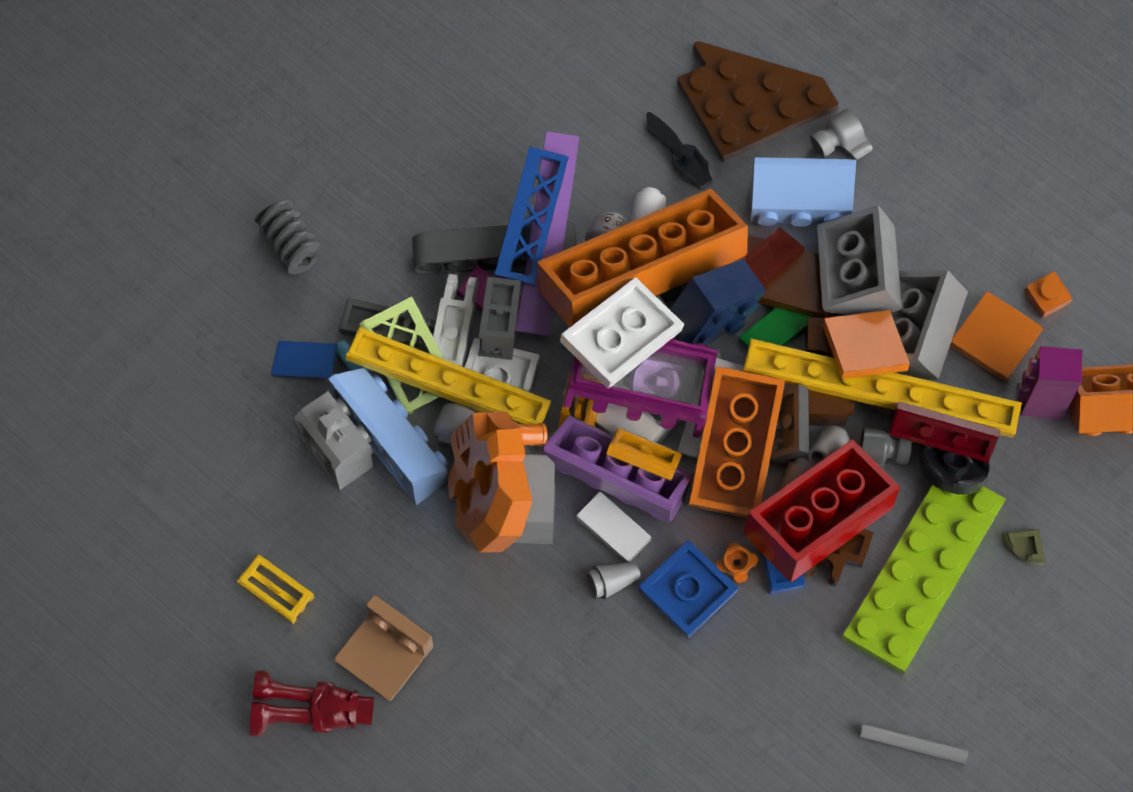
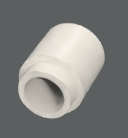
M651 187L642 188L641 191L636 192L633 195L630 222L665 208L666 197L658 189Z

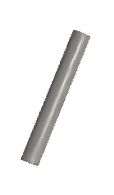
M863 723L861 726L860 738L962 764L966 763L968 750Z

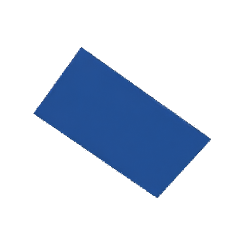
M278 341L271 375L330 378L338 344Z

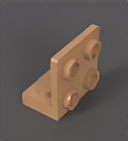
M374 595L366 605L368 617L337 654L335 662L384 699L392 701L434 646L430 634Z

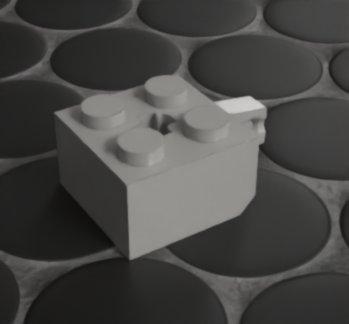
M327 391L302 408L294 419L300 439L338 489L341 490L374 467L371 457L374 451L369 444L372 441L369 434L361 424L355 426L349 418L351 412L341 398L334 400Z
M524 445L525 458L523 463L533 501L522 536L514 543L553 544L555 463L547 455H544L543 446Z

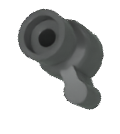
M864 426L859 446L883 468L887 459H893L895 463L907 465L911 454L912 441L898 437L895 439L888 435L886 430Z

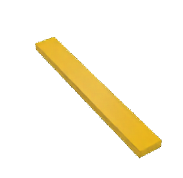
M755 339L750 340L743 372L783 379L787 385L795 386L799 384L807 387L808 390L896 410L898 401L999 429V435L1014 438L1022 404V402L895 372L841 379L834 358Z

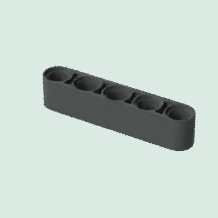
M567 221L563 251L577 245L575 225L571 221ZM532 223L526 225L522 232V238L527 245L530 242ZM508 225L416 234L412 237L414 271L422 275L469 272L473 271L477 265L483 270L496 269ZM520 243L517 251L523 248ZM526 253L515 259L513 268L526 267Z

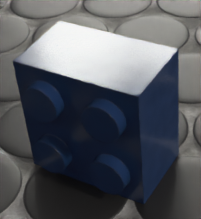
M744 258L695 276L690 280L670 309L684 323L682 331L678 334L685 343H702L704 345L710 344L722 334L733 335L745 326L744 320L759 307L757 302L766 290Z

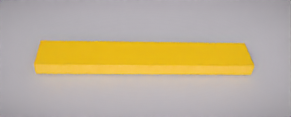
M359 327L346 354V361L479 412H507L517 424L543 423L551 404V400Z

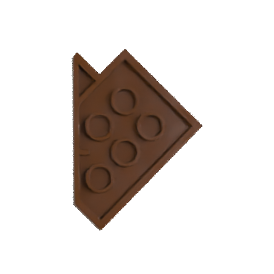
M701 41L694 42L693 50L703 66L677 79L679 88L722 162L838 110L839 106L838 101L823 77Z

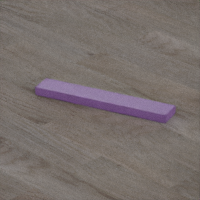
M546 131L543 150L569 156L542 260L563 251L580 136ZM542 159L540 175L543 180L546 181L557 175L560 164ZM555 183L548 186L551 193ZM543 189L537 192L535 213L549 206L550 199ZM546 215L539 218L543 225ZM535 221L532 222L529 244L540 239L541 231ZM537 247L530 250L534 258L537 251ZM528 256L525 268L526 276H530L533 266ZM538 275L534 287L523 284L516 332L550 337L554 309L539 293Z

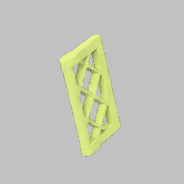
M412 296L379 314L363 320L359 324L361 328L374 332L373 328L381 324L390 326L387 336L390 339L395 328L412 333L413 337L410 346L413 348L417 336H422L430 354L444 359ZM409 311L416 325L415 330L396 325L399 315ZM386 376L398 401L405 408L407 414H412L417 409L440 398V396L429 392L424 394L425 391L421 389L419 396L409 401L401 386L402 382Z

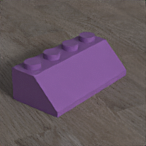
M570 415L545 444L543 449L544 455H547L555 463V468L560 473L580 479L591 488L607 492L617 497L621 502L634 505L648 512L652 517L669 523L681 508L694 474L677 467L670 481L609 456L606 452L613 436Z

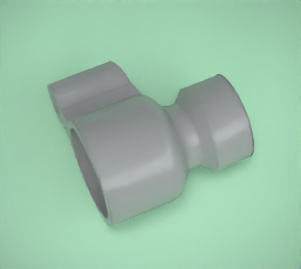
M845 109L832 117L827 123L826 130H818L810 135L812 146L822 158L834 152L836 146H840L856 161L873 150L870 142L864 136V130L860 121L849 109Z

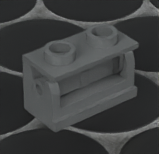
M487 277L479 331L480 346L478 356L513 359L520 306L521 280Z

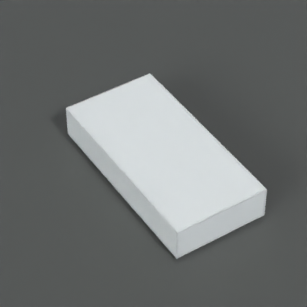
M599 492L576 515V519L625 563L630 562L651 541V536L602 492Z

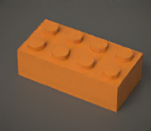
M716 366L707 410V421L702 431L689 496V507L747 518L749 512L761 504L785 380Z

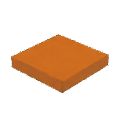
M987 291L952 338L950 347L1006 383L1040 336L1044 327Z
M890 310L824 318L823 328L841 379L908 371L910 362Z

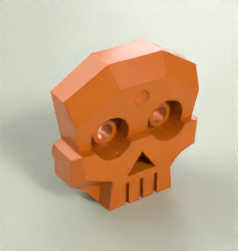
M507 412L472 413L450 435L455 461L447 481L449 499L456 500L455 526L465 542L478 552H503L522 536L533 501L523 463L525 458L524 445L543 446V444H546L547 429L543 423L517 424Z

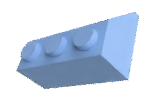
M754 157L750 181V223H758L762 226L791 223L796 227H805L810 224H821L852 214L856 160Z

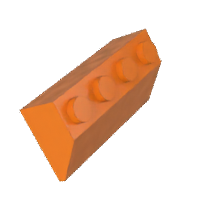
M1133 364L1082 367V383L1069 405L1071 420L1079 434L1098 436L1102 432L1133 433Z

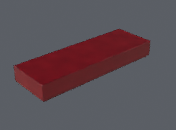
M898 401L888 435L989 463L998 441L1000 430Z

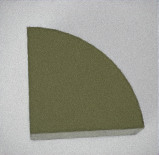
M1039 529L1004 533L1005 545L1017 559L1030 565H1044L1045 557Z

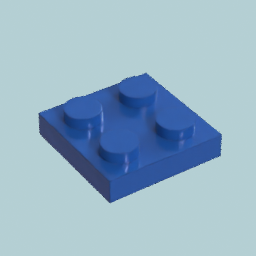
M687 540L638 587V591L689 639L738 592V587L692 542Z

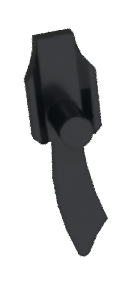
M647 112V131L674 154L672 163L684 178L699 189L710 184L712 177L709 173V163L696 146L690 144L683 145L676 133L664 121L653 113Z

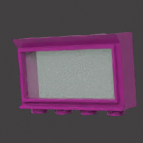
M672 338L609 389L573 356L563 407L570 408L573 397L576 395L593 399L592 410L596 413L606 412L608 403L628 407L626 418L631 421L640 420L643 411L662 415L660 425L665 429L674 428L677 419L695 423L693 437L699 438L707 421V410L718 350L708 348L704 344H690Z

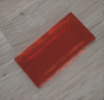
M779 227L746 255L744 260L763 287H765L803 254L805 247Z

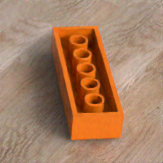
M710 188L538 261L539 293L570 328L635 277L657 296L689 282L695 276L746 257L748 225Z

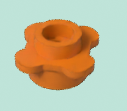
M730 543L726 548L727 551L724 557L717 561L716 567L722 573L732 576L736 583H744L747 580V573L751 567L757 565L758 558L754 553H750L738 543ZM734 561H740V565H734Z

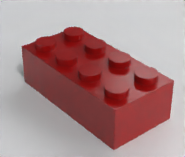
M852 439L751 510L748 514L743 534L791 583L893 509L900 486Z

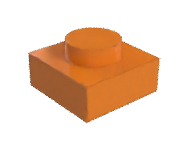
M1055 271L1027 285L1024 290L1042 318L1070 304L1073 299Z

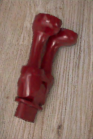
M256 670L253 700L284 699L309 703L310 706L285 707L252 702L250 736H262L268 725L280 722L309 725L317 733H329L335 729L348 728L350 723L351 729H355L356 724L372 725L374 697L358 696V691L354 690V692L337 687L332 682L320 681L317 682L316 687L295 686L272 679L270 673L266 670Z

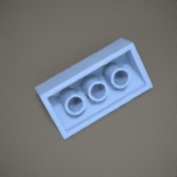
M365 368L336 374L328 379L334 400L341 398L351 412L349 418L355 426L361 424L372 440L369 444L374 454L415 505H418L448 483L447 469L450 466L447 460L438 450L433 453L426 443L429 440L424 431L418 425L411 426L406 419L408 414L405 408L397 399L393 402L385 393L388 391L387 387L377 374L371 376Z

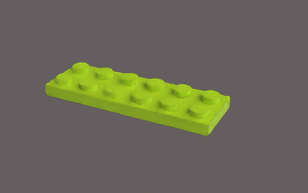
M932 485L844 632L842 640L904 675L1006 498L984 486L972 494L957 495L945 492Z

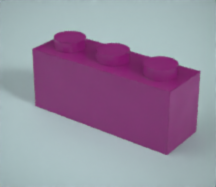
M1039 347L1035 357H1030L1028 371H1023L1022 383L1017 384L1016 401L1022 402L1021 416L1063 418L1082 383V349Z

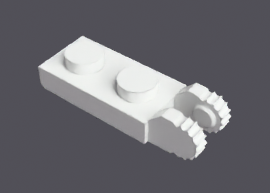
M449 274L444 297L440 299L433 338L445 360L464 367L476 308L475 301L479 280L478 278L470 277L466 285L464 301L455 300L459 284L458 275Z

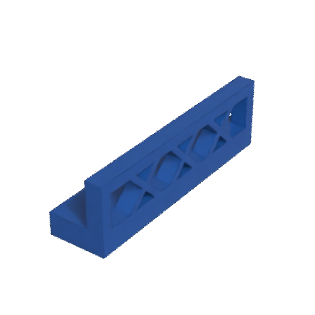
M529 146L495 271V278L521 280V284L535 286L538 275L537 262L542 260L569 156ZM542 159L560 164L557 175L546 181L543 180L539 173ZM536 180H538L540 184L535 187ZM555 183L551 193L548 186ZM543 189L550 199L548 207L535 213L530 204L532 195ZM528 211H529L530 214H531V217H529V218L526 219L527 213H528ZM546 215L543 225L539 218ZM535 221L541 231L540 239L527 245L522 238L523 228ZM520 243L523 248L517 251ZM537 247V251L534 258L530 250ZM525 253L533 264L530 276L512 272L515 259Z

